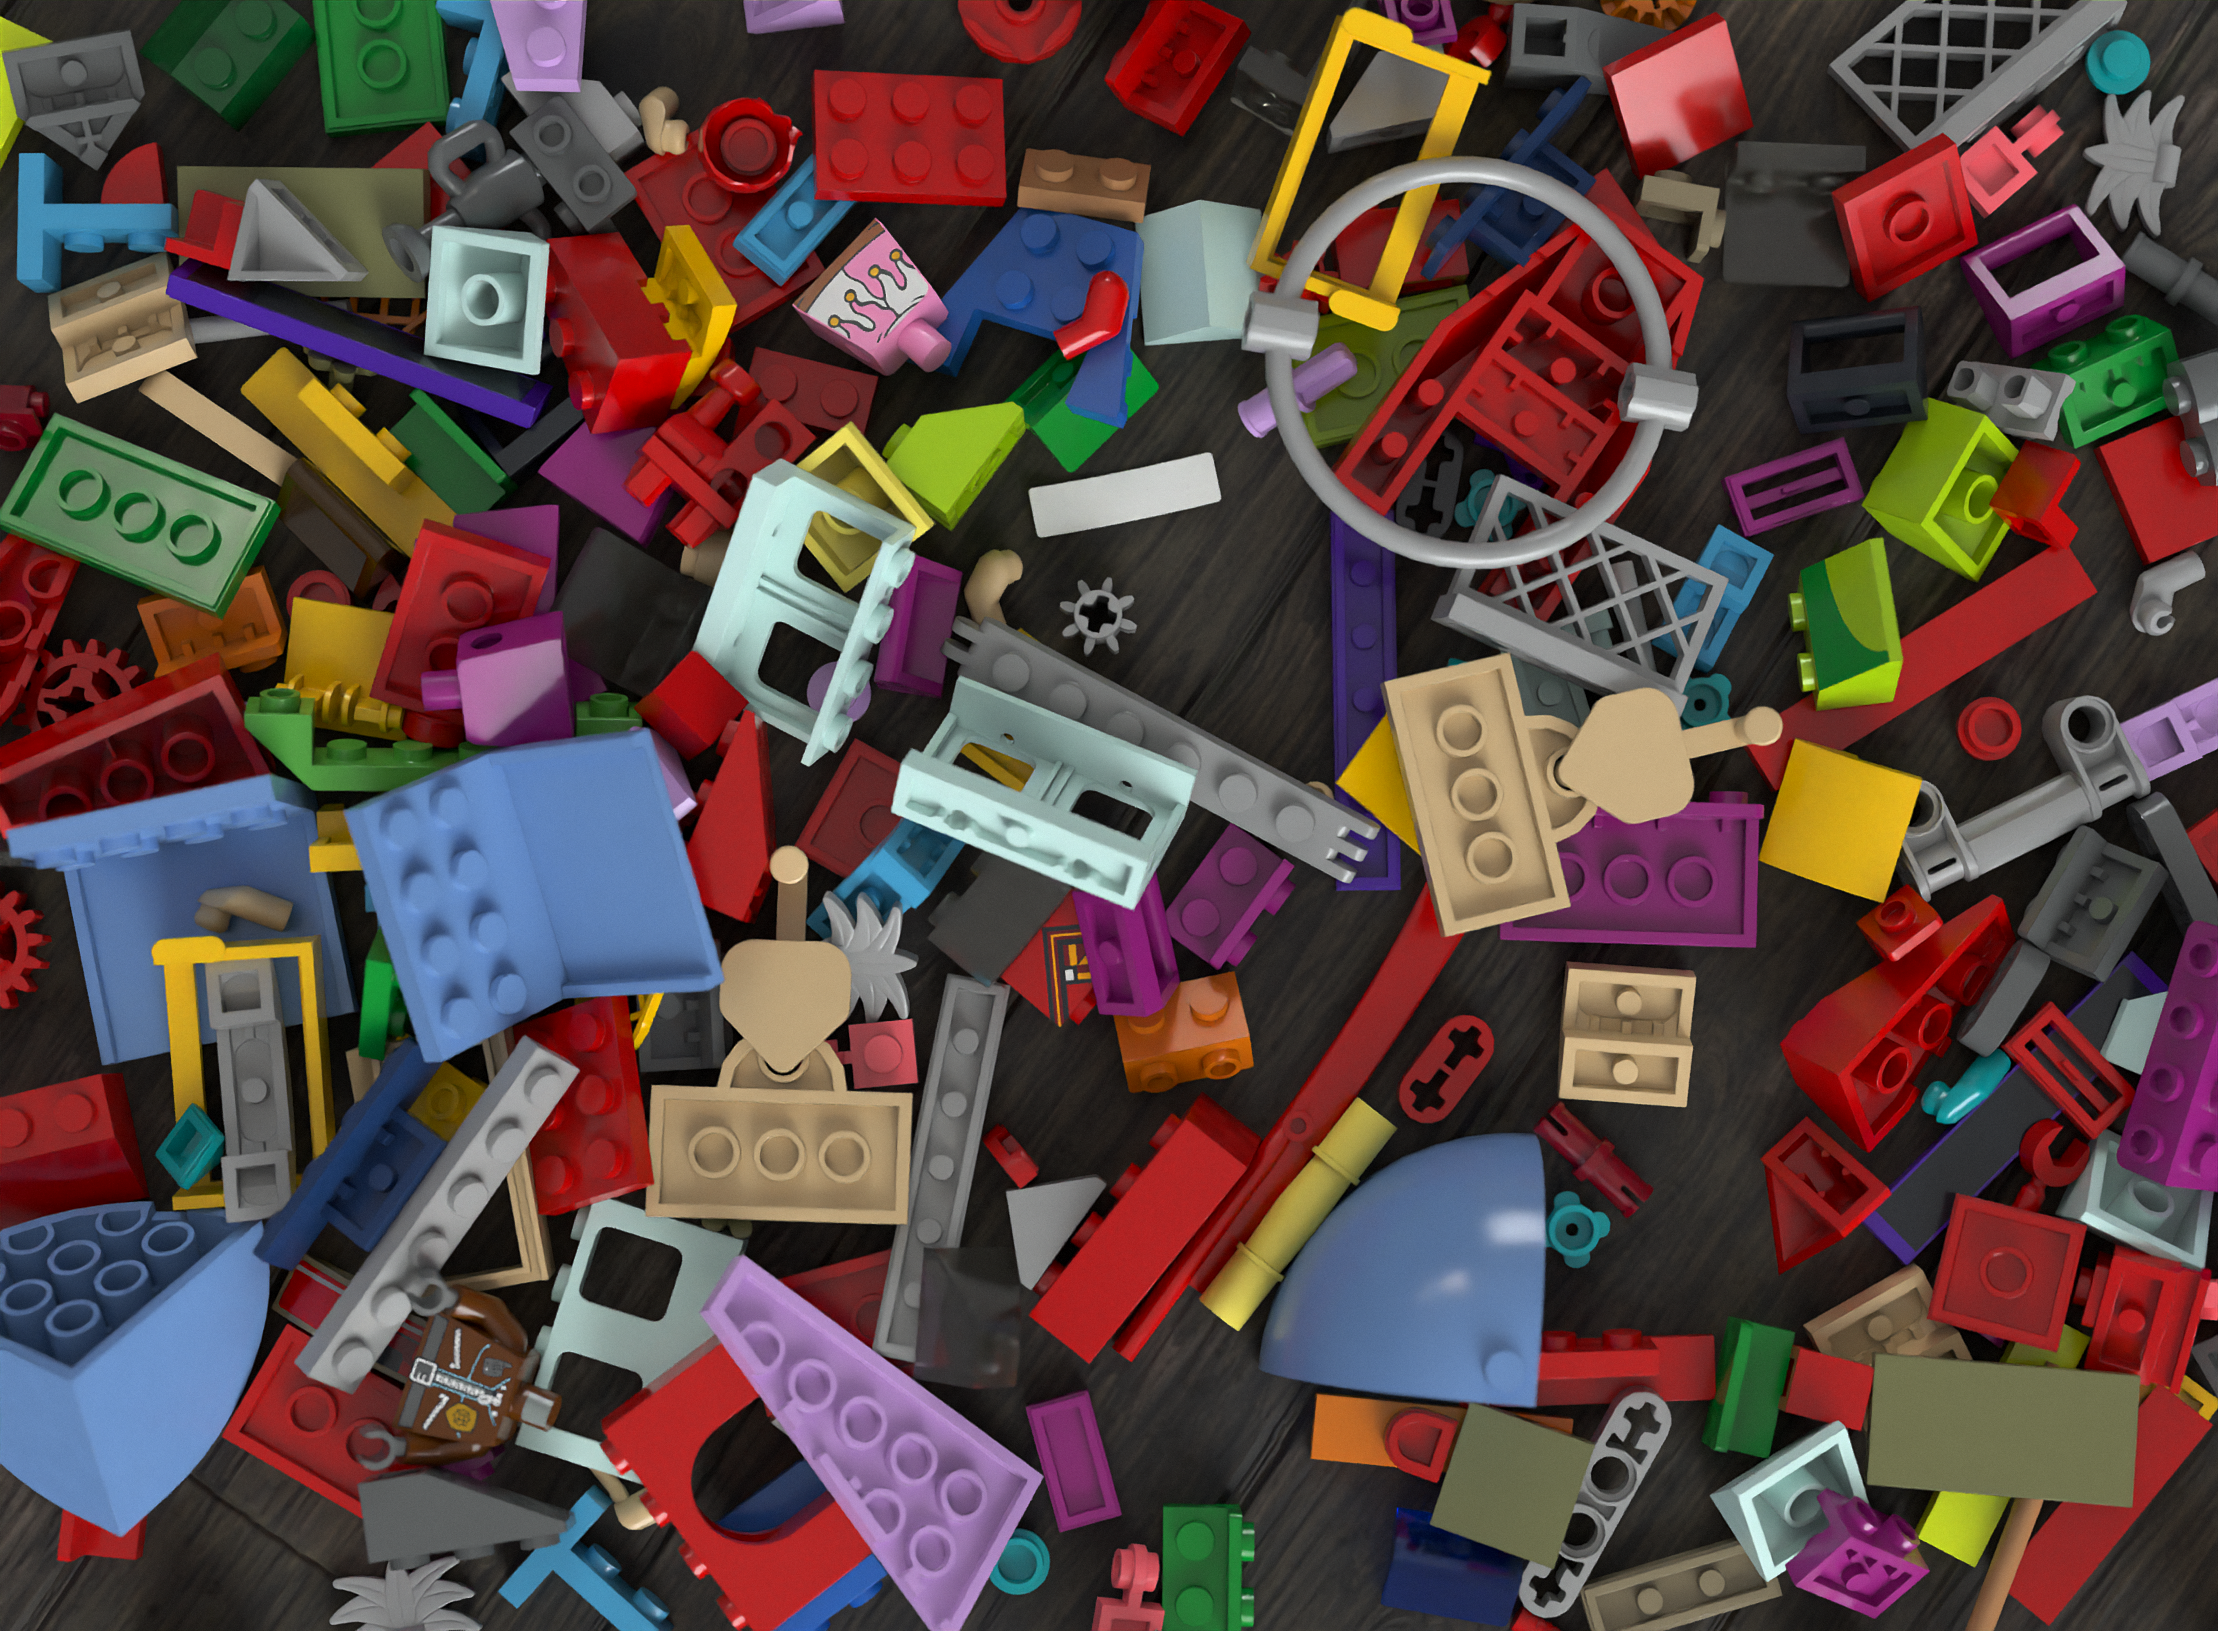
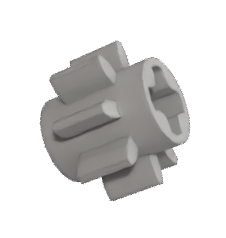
M1109 577L1103 582L1101 590L1090 591L1088 585L1083 580L1078 581V592L1081 597L1077 603L1074 604L1068 601L1060 603V610L1067 615L1074 616L1075 621L1074 624L1067 626L1063 630V638L1071 639L1079 634L1085 640L1084 656L1086 657L1093 653L1095 644L1106 643L1108 649L1114 655L1119 653L1118 642L1115 638L1119 631L1135 633L1137 628L1134 622L1122 618V611L1130 608L1134 603L1133 596H1124L1118 600L1111 594L1112 578ZM1097 602L1107 604L1108 616L1116 620L1114 625L1103 624L1099 633L1088 630V619L1081 615L1083 610L1093 611L1096 608Z

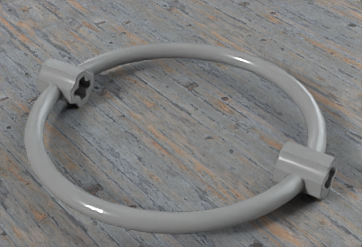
M1445 156L1423 159L1389 169L1349 190L1330 205L1306 231L1285 265L1275 293L1254 290L1250 294L1241 333L1243 350L1265 354L1269 398L1279 433L1290 457L1319 498L1344 522L1363 536L1388 550L1414 560L1445 567L1494 569L1520 565L1551 555L1591 533L1608 519L1634 490L1658 447L1663 429L1682 432L1689 427L1698 398L1699 387L1696 384V374L1672 370L1670 336L1658 291L1643 261L1621 230L1595 204L1573 188L1547 174L1501 159L1478 156ZM1447 182H1474L1496 185L1526 194L1558 210L1580 226L1612 261L1634 302L1641 324L1646 364L1633 362L1627 366L1618 395L1617 408L1620 412V420L1638 424L1633 440L1623 460L1604 486L1577 511L1554 525L1516 539L1491 543L1446 541L1416 533L1379 515L1352 494L1326 465L1312 442L1296 400L1291 359L1306 361L1310 357L1319 322L1318 302L1300 298L1317 261L1340 232L1362 213L1383 200L1425 185Z

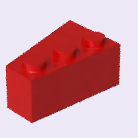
M619 232L546 239V242L550 244L545 310L550 321V343L554 354L557 357H563L569 374V395L572 405L576 410H582L590 434L659 426L666 419L693 353L686 339L673 340L663 324L669 323L670 313L663 302L651 304L641 287H647L648 278Z

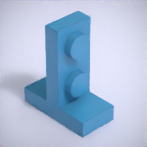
M437 0L435 8L447 25L480 34L479 39L472 37L467 45L463 61V73L468 75L462 99L455 97L450 105L446 120V133H450L470 120L484 119L496 128L507 89L501 78L510 72L491 2L490 0ZM484 143L476 146L461 157L486 163Z
M19 153L17 280L34 292L56 293L61 291L62 243H64V248L67 250L84 253L101 252L104 250V243H128V249L158 253L165 251L163 249L166 237H179L178 209L172 204H63V168L45 153Z
M902 817L891 833L832 893L845 904L856 924V901L860 892L866 893L876 905L885 922L896 901L902 903L903 914L911 906L915 909L933 891L966 842ZM822 902L807 918L806 923L823 939L831 937L832 929L829 915Z
M595 1484L570 1509L571 1512L575 1513L576 1523L567 1532L559 1533L560 1543L535 1549L498 1590L512 1605L518 1608L550 1572L554 1570L620 1631H671L674 1628V1625L666 1619L670 1613L669 1609L654 1593L645 1587H640L636 1592L617 1575L622 1570V1567L609 1552L595 1543L588 1548L580 1541L582 1536L614 1502Z

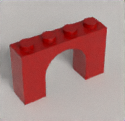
M713 1335L601 1420L603 1432L608 1438L602 1441L599 1446L622 1476L632 1469L647 1490L638 1497L655 1522L662 1528L671 1521L685 1539V1542L677 1547V1549L694 1574L701 1580L710 1573L724 1591L716 1601L738 1631L747 1625L753 1631H773L874 1552L829 1490L818 1496L784 1523L759 1532H740L725 1528L711 1520L699 1508L692 1495L691 1473L695 1457L701 1445L717 1427L760 1396L718 1337Z

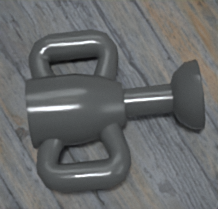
M484 119L467 121L435 141L427 153L429 172L437 184L450 197L446 204V212L418 230L411 225L393 223L382 229V237L389 254L401 271L417 283L426 278L430 272L433 226L498 230L519 219L531 228V233L545 242L546 239H552L551 226L548 220L536 208L544 203V193L538 177L526 160L516 151L511 149L505 151L504 142L497 128ZM484 143L486 164L471 172L464 180L449 169L451 162Z

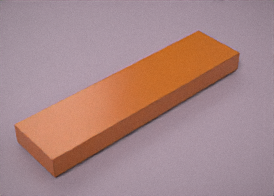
M1316 1392L1310 1458L1397 1467L1385 1451L1383 1442L1384 1430L1388 1421L1395 1413L1404 1408L1415 1406L1427 1408L1458 1420V1425L1441 1471L1447 1472L1468 1408L1455 1405ZM1508 1411L1572 1434L1573 1419L1571 1417Z

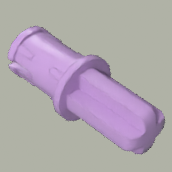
M1334 343L1296 369L1292 368L1295 395L1300 411L1310 413L1316 407V400L1356 375L1358 362L1354 354L1344 343ZM1268 387L1247 401L1244 400L1239 403L1238 412L1245 427L1255 437L1262 438L1277 426L1271 408Z

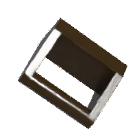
M300 458L289 467L284 476L276 502L281 508L278 518L362 602L368 604L376 596L383 581L390 574L398 575L411 562V558L314 464L305 458Z

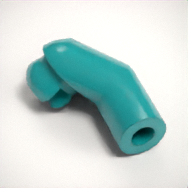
M1996 1048L1986 1058L1979 1055L1952 1089L1942 1081L1931 1083L1921 1099L1923 1111L1936 1116L1937 1123H1956L1993 1092L2011 1068L2009 1057L2002 1050Z

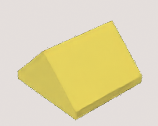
M849 422L796 465L917 527L912 542L935 524L852 422ZM816 511L813 515L804 540L806 547L844 593L871 574L883 542L823 511Z

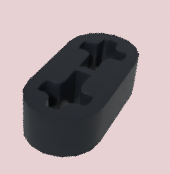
M1448 427L1444 429L1438 440L1442 441V452L1451 455V462H1441L1436 471L1435 481L1424 479L1427 467V460L1424 458L1397 497L1394 507V523L1419 533L1415 531V520L1405 517V510L1416 509L1420 502L1422 491L1432 492L1430 513L1440 516V523H1431L1425 533L1419 534L1441 539L1446 534L1451 524L1464 459V447L1460 437Z

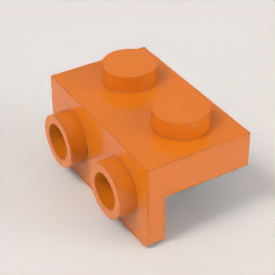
M264 565L249 569L223 620L160 594L140 598L137 604L139 614L159 664L154 674L155 679L218 651L228 670L239 667L240 671L244 673L258 671L277 661V656L281 655L284 651L289 635Z
M1235 971L1180 982L1165 1007L1147 1017L1113 1015L1128 1088L1131 1093L1140 1091L1151 1093L1164 1092L1175 1087L1178 1083L1207 1077L1210 1079H1225L1234 1076L1240 1070L1249 1069L1254 1066L1250 1035Z

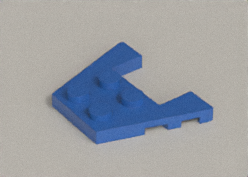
M1021 207L941 299L948 310V315L936 330L951 343V351L944 363L934 371L957 377L982 320H988L1056 341L1053 331L1082 317L1089 282L1092 277L1104 270L1113 271L1123 278L1129 289V301L1122 328L1115 337L1088 350L1065 404L1073 414L1123 429L1127 421L1128 405L1125 402L1127 377L1131 376L1133 354L1130 350L1133 319L1137 318L1144 242L1137 232L1071 213ZM908 358V359L906 360L908 363H912V364L917 365V364H916L914 361H912L910 358Z

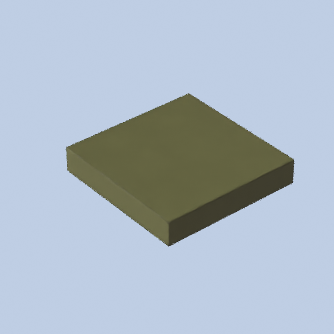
M1470 1402L1430 1525L1554 1569L1595 1447V1442L1482 1402Z

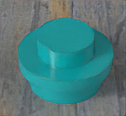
M2122 30L2110 31L2098 37L2089 47L2085 57V69L2088 78L2099 90L2113 95L2125 94L2137 88L2147 77L2150 69V55L2144 42L2136 35Z
M1015 1528L989 1576L993 1584L1006 1593L1016 1595L1026 1594L1038 1588L1045 1580L1050 1567V1555L1045 1542L1030 1530Z

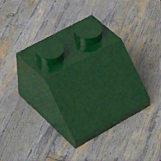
M181 0L139 53L239 133L316 40V33L305 19L283 0Z

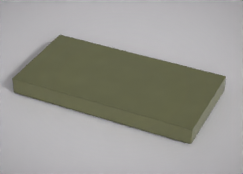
M177 166L179 238H184L194 194L197 190H208L245 201L248 188L256 179L279 180L369 273L362 281L268 282L309 297L428 298L429 275L419 283L408 278L389 254L382 237V229L393 223L408 224L418 230L431 221L430 172L428 169ZM179 255V266L183 262H185L188 259V257Z
M1872 1352L1874 1378L1869 1398L1864 1482L1867 1485L2132 1507L2140 1375L2135 1373Z

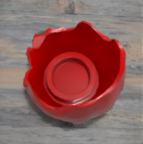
M741 97L729 100L714 107L699 127L698 161L701 163L708 178L714 180L722 188L736 193H755L774 185L788 172L793 161L798 137L803 135V133L792 125V120L789 116L774 114L769 103L760 97L757 99Z

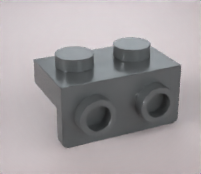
M556 95L509 131V133L522 149L523 153L521 156L531 166L541 186L543 187L548 183L562 200L553 209L574 236H582L585 232L589 235L619 232L610 217L635 199L637 190L561 95Z
M2080 825L2070 842L2066 843L2060 850L2056 859V865L2039 894L2028 904L2023 921L2018 927V934L2025 941L2051 957L2050 960L2105 984L2170 873L2159 863L2110 844L2094 829Z
M713 939L719 963L722 966L726 954L720 950L719 939ZM720 984L707 991L663 994L649 1032L640 1047L635 1050L638 1072L722 1068V1064L726 1059L725 1055L729 1054L732 1049L733 1031L731 1023L723 1016L720 1010ZM638 994L629 995L630 1014L640 1011ZM638 1021L631 1023L632 1033L634 1032Z

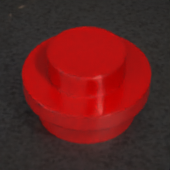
M1984 697L1970 702L1960 712L1956 722V735L1960 746L1970 756L1983 761H1993L2007 756L2016 748L2021 737V721L2016 710L2006 701L1995 697Z

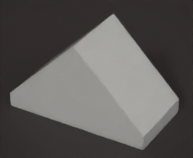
M1093 1174L1026 1185L1021 1189L1019 1187L1007 1189L1006 1195L1020 1282L1030 1290L1035 1286L1107 1185V1181L1099 1175Z

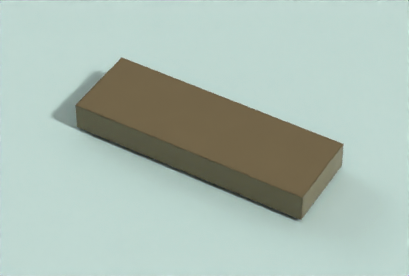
M1733 1537L1585 1581L1579 1596L1590 1631H1664L1782 1596V1591L1777 1576L1766 1582L1756 1570L1737 1538Z

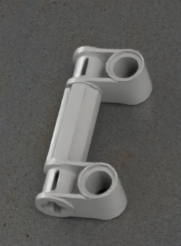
M2086 695L2060 700L2050 706L2043 716L2041 729L2044 740L2047 742L2062 774L1958 825L1955 824L1943 799V795L1937 787L1922 780L1917 796L1921 807L1920 816L1913 825L1908 826L1895 866L1903 886L1908 884L1926 902H1929L1931 900L1930 894L1962 878L1970 882L1984 873L2077 829L2080 825H2085L2102 817V810L2132 795L2138 799L2148 795L2151 787L2147 773L2141 761L2131 749L2115 712L2108 702L2099 697ZM2075 709L2084 712L2090 723L2089 734L2081 743L2072 737L2068 728L2069 717ZM2114 779L2113 781H2111V782H2109V783H2107V784H2105V785H2103V786L2100 787V785H2102V784H2104V783H2106V782H2108V781ZM1944 862L1943 864H1941V865H1939V866H1937V867H1935V868L1929 870L1930 868H1932V867H1934V866H1936V865H1938V864Z

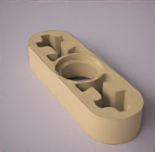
M166 370L146 377L138 391L279 486H282L286 471L298 460Z

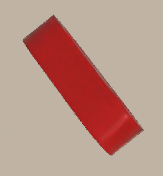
M1457 1015L1447 1019L1440 1025L1403 1074L1397 1086L1396 1099L1400 1109L1408 1118L1419 1123H1434L1443 1120L1453 1110L1489 1062L1494 1052V1037L1489 1026L1483 1020L1471 1015ZM1470 1027H1473L1478 1032L1474 1043L1481 1049L1479 1054L1475 1058L1470 1055L1461 1056L1451 1069L1444 1063L1455 1046L1448 1038L1450 1032L1453 1029L1459 1032H1466ZM1439 1069L1447 1075L1436 1090V1094L1442 1099L1440 1106L1435 1109L1426 1105L1420 1112L1415 1110L1412 1104L1416 1099V1095L1410 1090L1412 1083L1415 1080L1422 1083L1429 1082Z

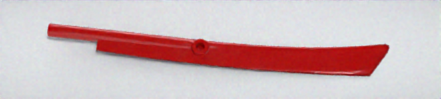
M1427 881L1399 935L1365 993L1317 1066L1261 1142L1246 1171L1192 1236L1112 1345L1116 1352L1130 1362L1135 1359L1187 1286L1190 1285L1203 1294L1238 1249L1236 1245L1239 1241L1243 1244L1247 1243L1277 1198L1314 1156L1315 1153L1311 1151L1315 1145L1317 1147L1320 1145L1361 1091L1464 936L1465 932L1447 937L1440 936Z

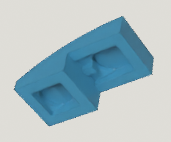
M1719 524L1714 529L1695 562L1729 578L1693 666L1704 674H1707L1714 666L1740 614L1748 607L1774 556L1772 553ZM1686 578L1672 603L1678 619L1697 611L1707 586ZM1664 619L1660 626L1666 624ZM1691 623L1681 627L1685 638ZM1669 632L1652 640V645L1676 658L1678 657Z

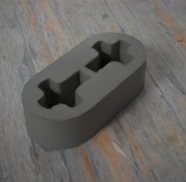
M2024 939L2018 940L2009 950L1977 1003L1971 1007L1958 1030L1957 1041L1984 1058L1992 1054L2001 1044L2040 983L2050 964L2051 957Z

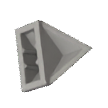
M256 179L248 188L227 280L362 281L369 273L281 181Z

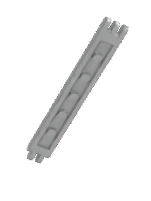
M956 616L951 629L960 636L972 641V643L968 647L959 641L946 638L940 651L945 656L961 664L957 672L958 676L961 675L1197 769L1198 773L1190 801L1345 883L1352 882L1357 870L1336 856L1340 852L1356 861L1362 862L1369 848L1360 841L1348 836V833L1352 830L1368 839L1374 840L1381 828L1375 821L994 618L986 616L981 625L963 616Z

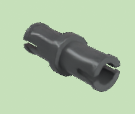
M2140 231L2120 259L2126 266L2125 269L2164 292L2163 300L2172 306L2180 302L2218 326V280L2200 270L2203 263L2191 257L2187 262Z

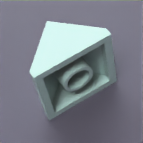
M1197 200L1144 216L1143 223L1135 222L1136 232L1144 242L1140 292L1145 346L1242 338L1244 314L1248 306L1250 294L1254 290L1258 291L1260 278L1266 275L1250 269L1246 263L1261 222L1260 209Z
M433 226L424 355L532 375L540 374L550 244L529 232Z
M2105 1129L2094 1140H2090L2088 1143L2090 1155L2087 1166L2082 1174L2068 1185L2055 1215L2067 1221L2087 1225V1231L2113 1244L2146 1252L2153 1256L2182 1262L2181 1267L2201 1272L2205 1266L2214 1191L2164 1186L2122 1168L2116 1158L2122 1136L2108 1129Z
M1839 1420L1812 1429L1771 1455L1769 1459H1765L1710 1494V1497L1749 1559L1766 1582L1787 1570L1785 1564L1804 1548L1806 1542L1831 1525L1816 1498L1825 1488L1850 1499L1853 1496L1859 1497L1869 1505L1847 1429Z

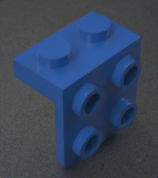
M802 1458L718 1519L716 1523L725 1528L740 1532L768 1530L790 1519L828 1489L808 1461ZM874 1553L870 1554L850 1572L773 1631H826L831 1625L828 1619L847 1604H850L852 1608H857L874 1597L883 1587L881 1579L888 1574L887 1570Z

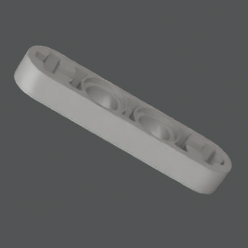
M1639 1385L1630 1386L1620 1391L1612 1400L1590 1440L1595 1442V1447L1573 1513L1581 1512L1593 1518L1595 1521V1532L1593 1537L1583 1545L1573 1546L1563 1541L1559 1554L1566 1559L1578 1563L1572 1569L1564 1560L1562 1561L1555 1576L1561 1591L1557 1595L1552 1592H1546L1542 1599L1536 1598L1537 1592L1531 1579L1534 1575L1545 1578L1549 1575L1552 1568L1527 1559H1523L1516 1575V1589L1525 1608L1534 1615L1544 1618L1556 1617L1566 1612L1574 1603L1665 1441L1671 1427V1412L1663 1398L1653 1389ZM1645 1402L1651 1403L1649 1411L1656 1421L1651 1428L1646 1425H1640L1630 1441L1634 1448L1641 1449L1637 1457H1633L1621 1444L1608 1441L1612 1433H1615L1619 1439L1624 1441L1631 1428V1422L1625 1415V1411L1629 1406L1634 1409H1640ZM1609 1456L1621 1459L1626 1465L1627 1474L1619 1487L1612 1490H1604L1592 1483L1591 1471L1593 1465L1599 1459Z

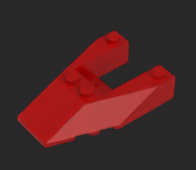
M1601 203L1597 207L1616 224L1633 245L1658 291L1670 336L1672 370H1675L1678 358L1683 355L1704 278ZM1573 223L1529 256L1531 259L1524 267L1518 264L1440 321L1339 456L1331 471L1352 494L1383 517L1386 515L1453 416L1546 482L1549 487L1544 494L1576 509H1579L1589 501L1613 475L1623 460L1638 426L1637 423L1620 420V412L1617 408L1619 389L1625 377L1627 366L1633 362L1646 364L1645 345L1636 308L1623 279L1599 245L1576 223ZM1652 459L1644 475L1642 476L1634 490L1631 492L1629 497L1619 506V508L1608 519L1605 520V522L1611 525L1614 524V522L1616 521L1624 507L1627 505V503L1629 502L1637 488L1640 486V484L1648 474L1652 463ZM1543 512L1548 525L1561 520ZM1529 514L1514 538L1536 530L1531 514ZM1586 536L1558 551L1564 567L1589 558L1593 554ZM1547 556L1516 565L1523 584L1552 573ZM1504 567L1492 569L1477 591L1493 597L1511 590L1512 588ZM1581 570L1567 575L1571 585ZM1556 580L1526 592L1536 618L1544 622L1548 620L1562 599ZM1515 597L1502 602L1520 610Z

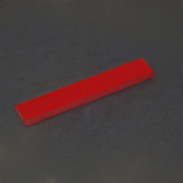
M2050 546L1900 638L1903 662L1893 702L1816 711L1813 693L1779 713L1783 729L1780 737L1775 742L1762 746L1753 743L1745 745L1743 748L1770 791L1775 792L1780 789L1795 737L1842 751L2093 596L2098 591L2070 547L2067 550Z

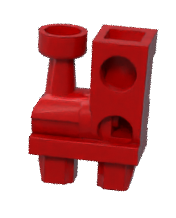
M726 356L710 372V380L715 386L685 413L675 414L658 426L649 438L634 452L639 459L632 465L620 485L645 508H648L668 486L672 487L685 499L687 503L665 527L688 549L695 548L709 538L716 530L724 531L732 526L739 518L754 474L780 458L792 464L817 438L780 402L772 398L761 405L745 426L727 444L714 432L715 428L734 404L741 408H748L763 391L743 368Z

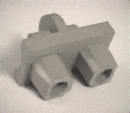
M1961 361L1956 366L1947 389V394L1957 402L1956 406L1985 414L2002 433L2011 434L2012 437L2024 440L2038 438L2054 441L2058 430L2060 408L2064 400L2073 392L2076 381L2063 373L1974 361Z

